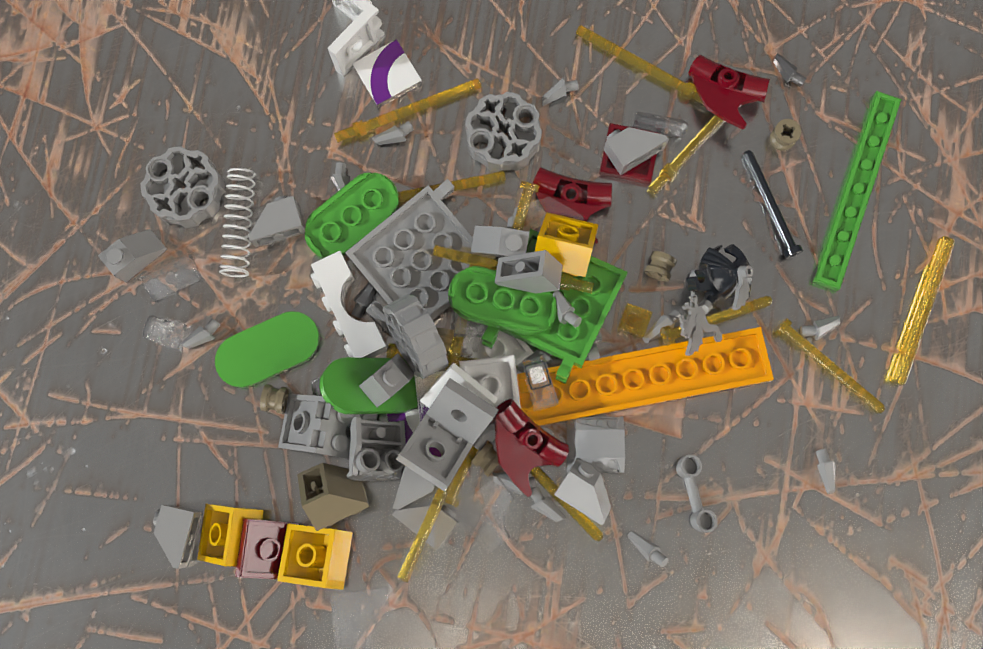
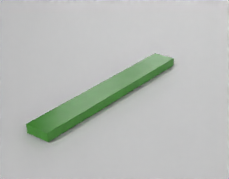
M879 91L873 94L812 283L835 291L841 288L902 99Z

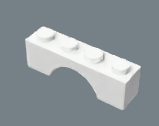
M341 251L311 264L314 273L310 274L317 289L322 287L325 296L321 299L327 311H333L337 319L333 321V325L338 335L344 334L348 344L344 345L348 356L351 358H374L388 351L389 349L375 322L355 320L346 311L345 296L355 278Z

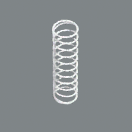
M231 168L227 171L229 174L227 175L228 179L237 181L249 180L253 185L246 187L238 184H228L226 187L231 190H249L252 192V195L245 197L237 194H227L225 197L231 200H248L251 202V205L244 207L237 204H226L224 207L231 210L245 209L251 212V215L244 217L235 214H225L224 217L232 220L245 219L250 222V225L224 224L223 227L234 230L244 229L250 234L251 231L247 228L253 225V222L248 218L253 215L249 208L254 205L250 198L255 195L251 188L255 186V182L252 179L256 176V173L250 169ZM230 171H247L253 173V176L231 174ZM222 235L225 239H243L249 242V244L246 246L222 245L221 247L225 249H241L248 252L245 256L221 255V258L243 260L247 262V265L238 267L220 265L223 269L219 273L229 277L248 276L249 272L243 268L250 265V262L245 259L251 254L246 249L251 245V242L247 239L249 235ZM225 271H235V272H242V273H245V274H243V275H234V274H227V273H223V272H225Z

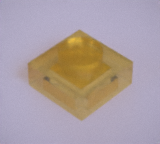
M627 303L617 330L643 339L653 312Z

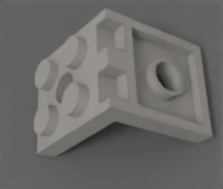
M449 378L396 460L445 491L473 444L493 420L498 409ZM429 447L437 448L441 453V457H434L429 452Z
M289 394L278 448L349 459L351 436L349 438L346 436L345 430L347 425L351 424L354 417L377 421L378 414H343L334 410V407L330 403L327 404L322 396Z

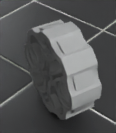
M505 92L501 95L488 94L481 98L474 110L468 113L465 123L468 151L472 158L485 165L489 171L502 173L505 170L518 171L526 167L533 155L539 151L541 144L540 114L536 107L525 102L519 94L513 92ZM503 109H506V113L503 117ZM523 117H529L533 121H531L530 123H523L520 121V119ZM485 142L487 147L478 149L475 147V144ZM501 145L503 146V148H504V150H505V151H504V157H502V158H501V154H502V152H503V149L501 148Z
M182 146L168 148L166 153L153 157L145 167L146 175L141 182L142 196L147 200L150 210L164 222L192 228L199 226L201 221L206 218L214 217L221 208L220 200L225 192V182L217 171L215 164L203 152L199 150H186ZM195 165L205 167V169L195 167ZM167 169L166 174L159 177L160 172ZM209 198L206 205L199 206L202 199ZM162 206H168L172 211L166 210Z
M408 294L383 307L389 332L403 359L417 377H421L423 380L448 366L447 351L429 313L414 295L410 296Z

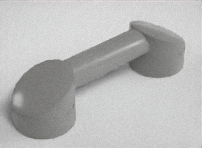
M686 455L678 461L676 471L679 477L684 478L693 513L690 516V522L697 531L709 533L715 530L718 521L712 511L703 509L695 476L700 474L702 463L697 456Z

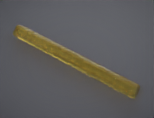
M947 236L939 238L889 378V381L893 384L902 386L907 382L955 244L954 239Z

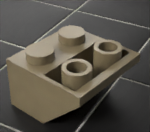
M321 463L297 474L301 505L316 531L330 527L336 522L351 515H356L369 507L363 481H354L347 478L349 469Z

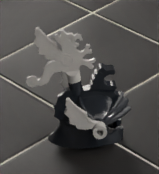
M734 244L724 248L725 253L731 254L736 258L733 263L719 252L723 247L722 245L715 248L709 247L702 256L698 269L691 270L689 277L686 278L691 296H689L690 302H686L682 309L688 311V316H685V320L684 315L679 317L682 329L680 335L689 338L685 352L686 356H690L694 351L699 350V346L703 343V332H714V340L721 342L722 333L716 324H709L705 316L712 308L717 309V311L728 310L732 306L733 310H738L741 306H745L746 301L750 297L753 268L749 265L744 253Z

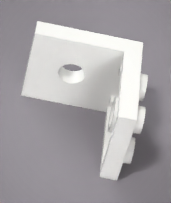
M332 0L334 6L353 20L327 48L336 71L343 77L354 67L352 63L363 58L385 35L380 29L382 26L381 19L376 16L379 10L372 5L371 0Z

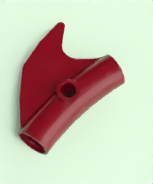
M702 55L696 57L688 72L706 109L720 119L740 129H745L747 123L740 115L738 109L744 104L757 101L765 102L770 81L768 78L731 69Z
M542 167L539 168L531 186L545 212L586 222L593 213L603 208L611 207L612 183L576 179ZM570 189H574L576 191V197L574 199H570L567 196V193ZM595 237L594 244H597L598 239Z
M507 399L496 407L498 412L495 415V442L498 462L513 484L525 496L530 497L532 495L529 483L530 471L537 466L544 465L559 467L567 458L569 446L537 425L522 411L513 399Z

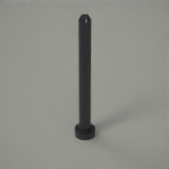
M751 150L745 151L743 158L786 249L783 251L785 259L794 257L803 252L800 244H795L754 153Z

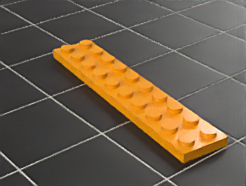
M761 327L722 334L721 342H716L714 336L702 338L703 343L699 346V350L694 351L690 356L685 355L688 341L602 357L592 361L586 360L582 369L575 365L573 366L566 384L556 380V373L560 366L550 367L547 370L551 385L531 390L526 372L517 374L521 409L539 426L770 382L774 378ZM546 368L543 369L546 381L537 384L532 383L530 371L527 372L532 389L550 384Z

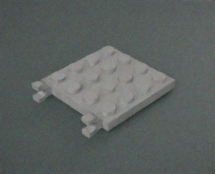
M449 179L445 180L434 191L427 185L345 252L387 304L408 294L410 296L414 295L429 313L432 320H435L451 306L448 299V290L452 279L457 273L471 266H480L492 270L497 268L493 260L498 257L471 253L473 237L441 201L454 192L455 187Z

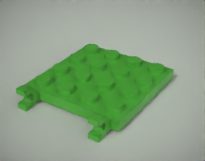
M533 229L529 230L526 253L535 252L539 232ZM591 256L586 277H574L565 272L561 274L559 291L575 309L574 313L582 318L578 327H574L568 322L566 324L561 323L558 315H556L554 322L547 330L536 335H525L488 326L481 338L483 340L482 345L492 349L499 331L511 335L562 359L563 361L556 373V380L566 384L574 365L582 369L628 272Z

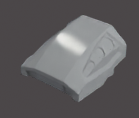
M623 416L582 417L566 421L567 445L569 446L567 472L578 458L583 462L591 464L600 473H624L625 428Z
M361 417L352 418L347 478L354 481L375 482L400 479L404 465L397 461L396 458L406 445L404 421L384 422L363 420Z

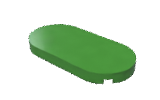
M363 173L355 177L309 215L304 232L308 247L315 254L322 257H327L338 251H341L343 256H345V252L397 211L399 206L397 187L392 180L379 173Z
M471 266L457 273L451 281L448 290L449 303L460 317L468 321L520 334L536 335L547 330L556 318V299L550 292L531 293L497 285L495 283L496 270Z
M290 311L275 316L227 338L220 345L215 356L217 373L224 382L231 386L240 388L253 387L309 361L316 353L320 342L319 329L310 317L300 312Z
M339 358L327 366L320 378V391L323 399L327 404L330 403L334 407L333 409L339 413L396 414L410 412L418 406L415 375L391 398L378 407L374 405L359 387V385L392 358Z

